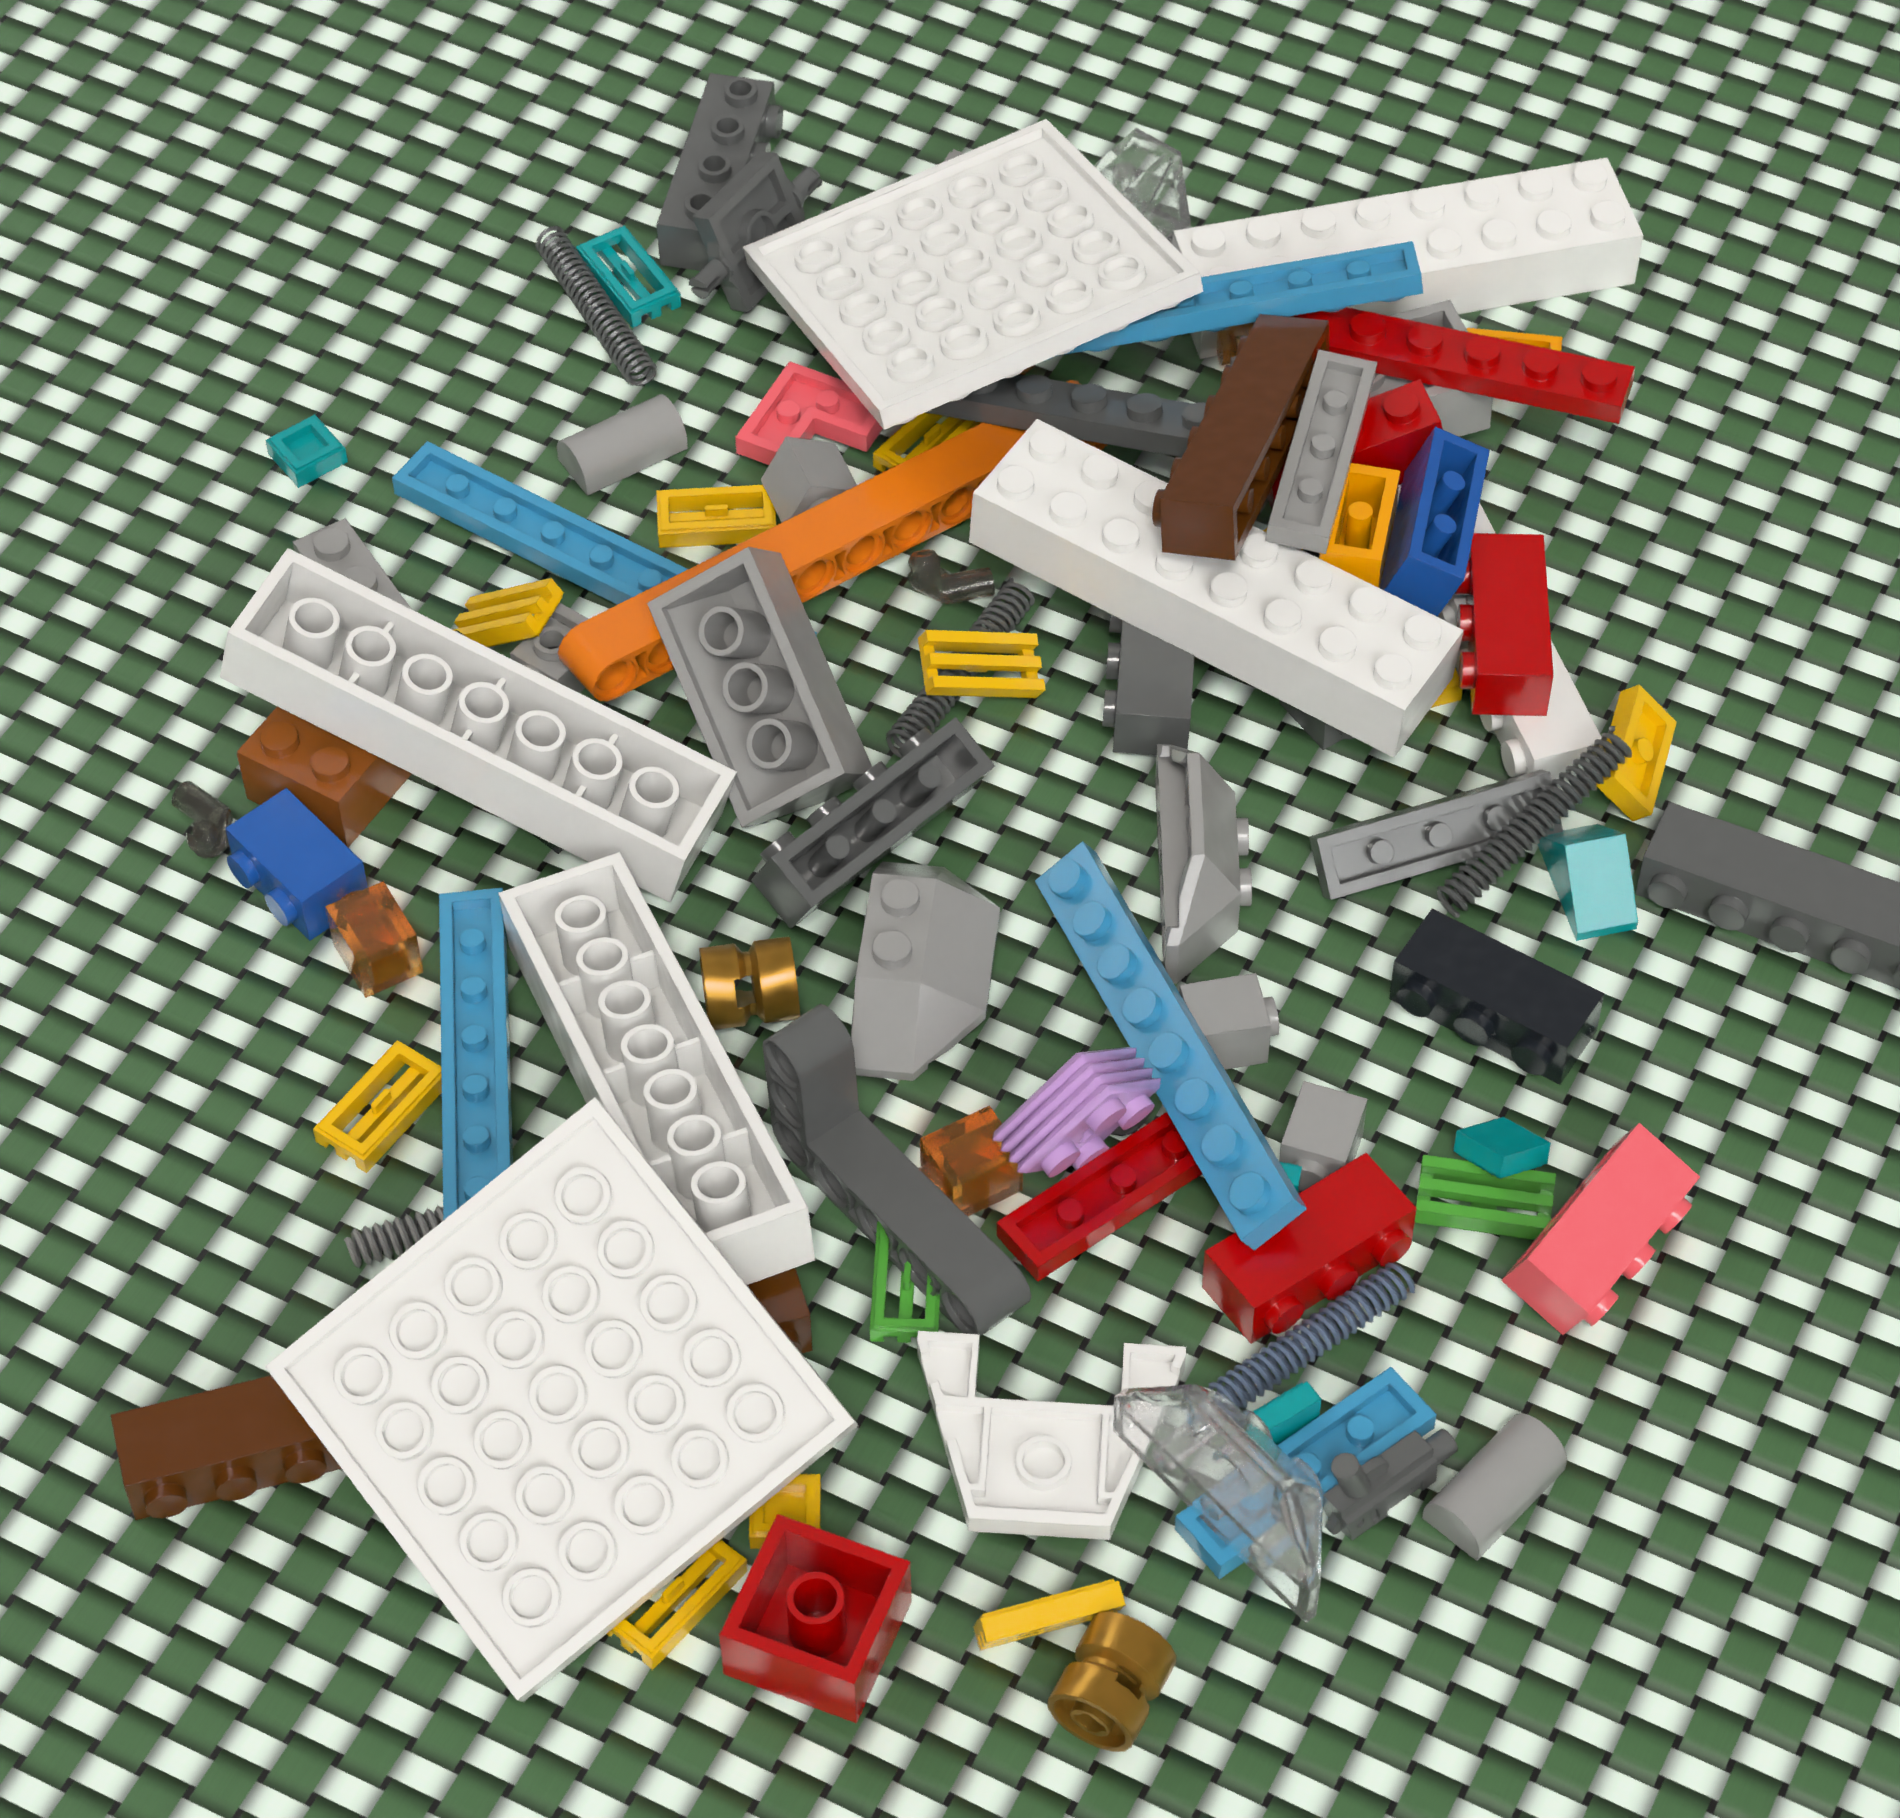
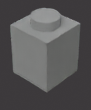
M785 437L761 478V482L781 522L857 485L836 443Z
M1256 973L1180 985V995L1224 1069L1268 1063L1270 1036L1279 1034V1018L1274 998H1263Z
M1303 1081L1281 1142L1279 1162L1302 1166L1300 1191H1304L1355 1159L1363 1137L1367 1098Z

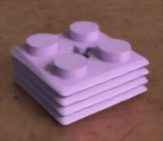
M1124 1047L1076 1053L994 1131L992 1141L1002 1142L1001 1152H1010L1009 1162L1018 1163V1173L1044 1171L1050 1178L1063 1172L1069 1166H1073L1077 1170L1109 1149L1104 1140L1116 1128L1120 1126L1123 1130L1129 1129L1139 1123L1153 1110L1155 1105L1149 1097L1160 1088L1161 1078H1152L1153 1068H1144L1145 1058L1135 1057L1137 1048Z

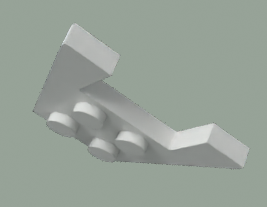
M918 1331L917 1354L968 1531L1110 1540L1185 1370L1186 1347L1124 1343L1121 1404L1119 1406L978 1398L976 1397L980 1334Z

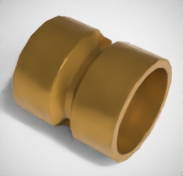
M789 936L753 941L747 952H742L736 944L699 948L706 1012L714 1030L746 1026L751 1015H758L764 1023L794 1020L800 1017L796 970ZM751 975L753 991L735 990L734 980Z
M1099 1612L1092 1618L1076 1647L1075 1658L1077 1662H1072L1065 1667L1048 1698V1709L1053 1718L1078 1739L1100 1749L1123 1752L1132 1747L1149 1715L1150 1706L1147 1701H1152L1159 1696L1176 1664V1654L1171 1644L1160 1633L1145 1623L1116 1612Z

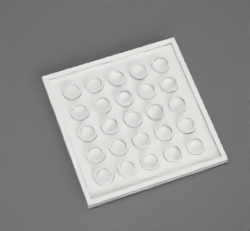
M1047 119L743 247L748 267L884 430L895 425L908 423L922 413L950 401L961 400L975 390L1003 378L1014 377L1028 367L1056 355L1067 354L1081 344L1109 332L1120 331L1134 321L1157 311L1173 308L1181 303V301L1203 292L1200 272Z
M595 1097L265 1366L516 1700L521 1702L532 1696L859 1426L601 1102Z

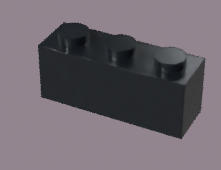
M1433 908L1394 960L1389 995L1390 1000L1400 1004L1410 1014L1417 1017H1426L1456 1032L1464 1041L1475 1046H1484L1515 1062L1525 1072L1541 1075L1561 1085L1596 1033L1604 998L1603 992Z

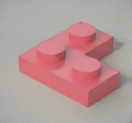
M789 361L735 437L736 453L770 465L785 437L811 440L814 434L867 452L883 428L843 380Z

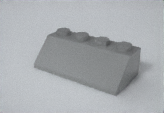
M747 547L647 603L712 759L737 771L728 797L741 827L747 828L826 802L832 797L854 787L852 784L872 768L781 553Z

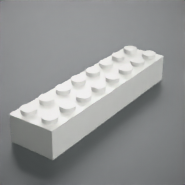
M1608 158L1174 230L1172 245L1200 272L1201 277L1413 241L1422 276L1423 294L1406 296L1394 302L1377 301L1347 306L1348 308L1390 316L1451 300L1458 314L1635 284L1644 235ZM1255 322L1230 326L1217 332L1200 331L1190 333L1199 358L1203 359L1237 353L1241 336H1248Z
M1039 419L1034 421L973 492L969 534L970 543L1143 631L1193 654L1200 660L1392 757L1396 756L1453 678L1464 632L1463 629L1299 548L1265 541L1267 532L1255 526H1252L1235 561L1162 552L1161 527L1154 526L1152 510L1156 492L1159 489H1165L1168 483Z
M289 548L284 552L227 632L220 678L588 862L620 852L637 886L668 902L672 901L720 819L737 771Z
M620 852L499 892L509 947L586 1104L594 1097L601 1102L746 1285L814 1261L815 1256L808 1206Z

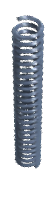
M1387 1263L1384 1269L1380 1268L1376 1274L1369 1275L1368 1280L1363 1279L1360 1281V1285H1354L1351 1291L1344 1292L1343 1297L1338 1296L1335 1298V1302H1329L1326 1308H1320L1318 1314L1313 1313L1310 1315V1319H1304L1301 1325H1295L1293 1331L1288 1330L1285 1332V1336L1277 1337L1276 1342L1268 1344V1348H1261L1259 1354L1254 1353L1251 1355V1359L1243 1360L1242 1365L1237 1364L1234 1367V1371L1228 1370L1225 1377H1218L1217 1383L1211 1382L1208 1388L1200 1389V1394L1194 1393L1191 1400L1185 1399L1183 1406L1190 1405L1199 1425L1204 1430L1212 1432L1213 1424L1221 1426L1222 1418L1229 1420L1231 1413H1239V1407L1246 1409L1248 1401L1256 1402V1395L1263 1397L1265 1390H1273V1384L1281 1385L1282 1378L1290 1379V1372L1297 1374L1299 1367H1307V1361L1315 1362V1355L1322 1357L1324 1350H1332V1344L1340 1345L1341 1338L1347 1340L1349 1333L1356 1334L1357 1327L1365 1328V1323H1372L1374 1316L1381 1317L1382 1310L1390 1311V1304L1397 1306L1399 1299L1406 1300L1407 1290L1403 1282L1390 1269H1395L1403 1276L1409 1285L1410 1293H1415L1414 1281L1401 1266ZM1392 1280L1396 1283V1285L1400 1289V1292L1396 1289ZM1384 1286L1388 1289V1291L1390 1292L1392 1298H1391V1297L1389 1296V1294L1386 1292ZM1376 1292L1380 1295V1297L1382 1298L1384 1304H1383V1303L1381 1302V1300L1378 1298ZM1368 1298L1372 1301V1303L1374 1304L1376 1310H1375V1309L1373 1308V1306L1370 1304ZM1360 1304L1364 1307L1365 1311L1367 1312V1315L1362 1310ZM1351 1309L1355 1312V1314L1357 1315V1317L1359 1318V1320L1354 1316V1314H1353V1312L1351 1311ZM1343 1315L1347 1318V1320L1349 1321L1350 1325L1346 1322V1320L1344 1319ZM1335 1321L1339 1324L1342 1331L1338 1328Z

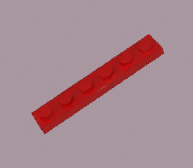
M1348 307L1335 312L1318 311L1289 316L1329 321L1330 352L1377 362V374L1411 381L1421 379L1422 383L1617 424L1620 423L1634 380L1635 366Z

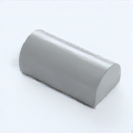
M663 394L633 406L557 443L558 460L587 496L688 449L687 434L683 421L673 403Z
M1523 1413L1514 1415L1424 1507L1422 1519L1478 1561L1563 1473L1567 1463V1454L1562 1443L1538 1419Z

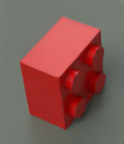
M777 1514L719 1634L723 1674L857 1723L911 1605V1562Z

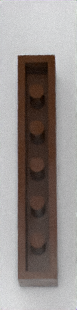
M1259 314L1248 336H1241L1237 348V357L1232 365L1224 367L1220 388L1216 395H1209L1205 405L1204 417L1200 425L1191 428L1185 453L1182 457L1174 459L1170 480L1166 488L1159 489L1156 492L1153 502L1152 519L1155 527H1161L1162 552L1236 560L1288 457L1318 349L1330 352L1329 321Z

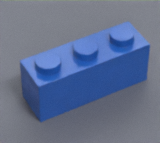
M1438 427L1433 429L1404 472L1380 589L1438 617L1465 580L1490 452L1489 449Z

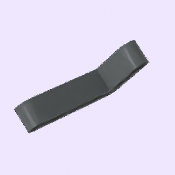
M819 1004L763 1041L772 1129L784 1153L874 1245H876L877 1222L881 1223L889 1238V1260L903 1273L904 1263L908 1261L911 1264V1281L925 1296L927 1292V1275H929L931 1279L929 1284L933 1287L930 1294L932 1296L940 1295V1311L963 1334H980L981 1337L1030 1302V1288L1025 1277L1014 1262L859 1110L852 1039L842 1021L830 1008Z

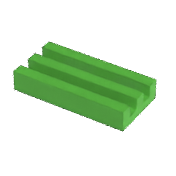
M1423 1155L1415 1223L1535 1240L1551 1221L1556 1173L1527 1170L1499 1179L1469 1161ZM1431 1197L1471 1202V1206L1430 1201ZM1499 1206L1537 1212V1216L1496 1209Z
M878 1221L870 1317V1341L884 1342V1336L897 1337V1342L911 1343V1337H917L918 1331L939 1332L940 1295L932 1296L930 1294L933 1287L929 1284L931 1282L929 1275H927L925 1319L912 1318L914 1283L911 1281V1264L908 1261L904 1263V1273L901 1271L898 1318L885 1317L889 1270V1238L885 1229Z

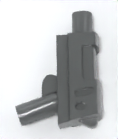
M1440 1429L1425 1440L1414 1430L1382 1454L1370 1459L1362 1466L1351 1453L1337 1455L1332 1461L1331 1471L1339 1484L1323 1494L1321 1498L1325 1513L1329 1517L1325 1527L1333 1535L1342 1531L1353 1541L1387 1517L1389 1509L1416 1490L1421 1489L1423 1491L1437 1481V1466L1458 1451V1446L1452 1435L1445 1429Z

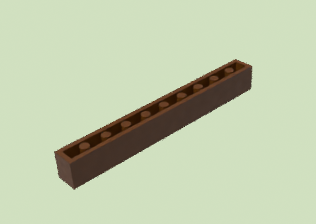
M796 1268L747 1285L801 1354L813 1351L810 1313ZM272 1375L110 1415L123 1484L135 1520L147 1517L168 1518L183 1512L187 1507L219 1499L226 1501L240 1500L252 1495L259 1489L287 1482L308 1483L317 1480L327 1472L342 1469Z

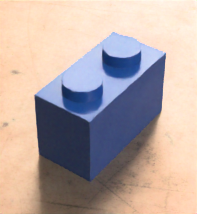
M287 788L225 828L231 855L227 857V863L235 878L247 889L254 885L264 895L266 904L274 917L284 926L292 923L309 941L370 901L363 861Z

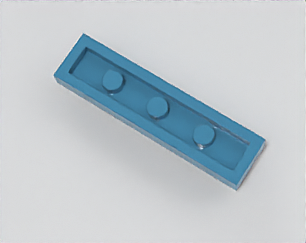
M1389 1367L1175 1516V1530L1216 1577L1221 1579L1323 1507L1321 1500L1323 1494L1339 1484L1331 1471L1332 1461L1337 1455L1351 1453L1362 1466L1370 1459L1382 1454L1414 1430L1422 1437L1429 1433L1435 1427L1437 1414L1392 1367Z

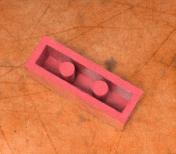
M1638 1123L1608 1150L1501 1281L1562 1335L1583 1319L1593 1326L1618 1299L1619 1295L1611 1287L1619 1277L1623 1275L1630 1280L1655 1253L1656 1250L1648 1241L1659 1229L1666 1235L1690 1210L1692 1204L1684 1197L1700 1176L1643 1125Z

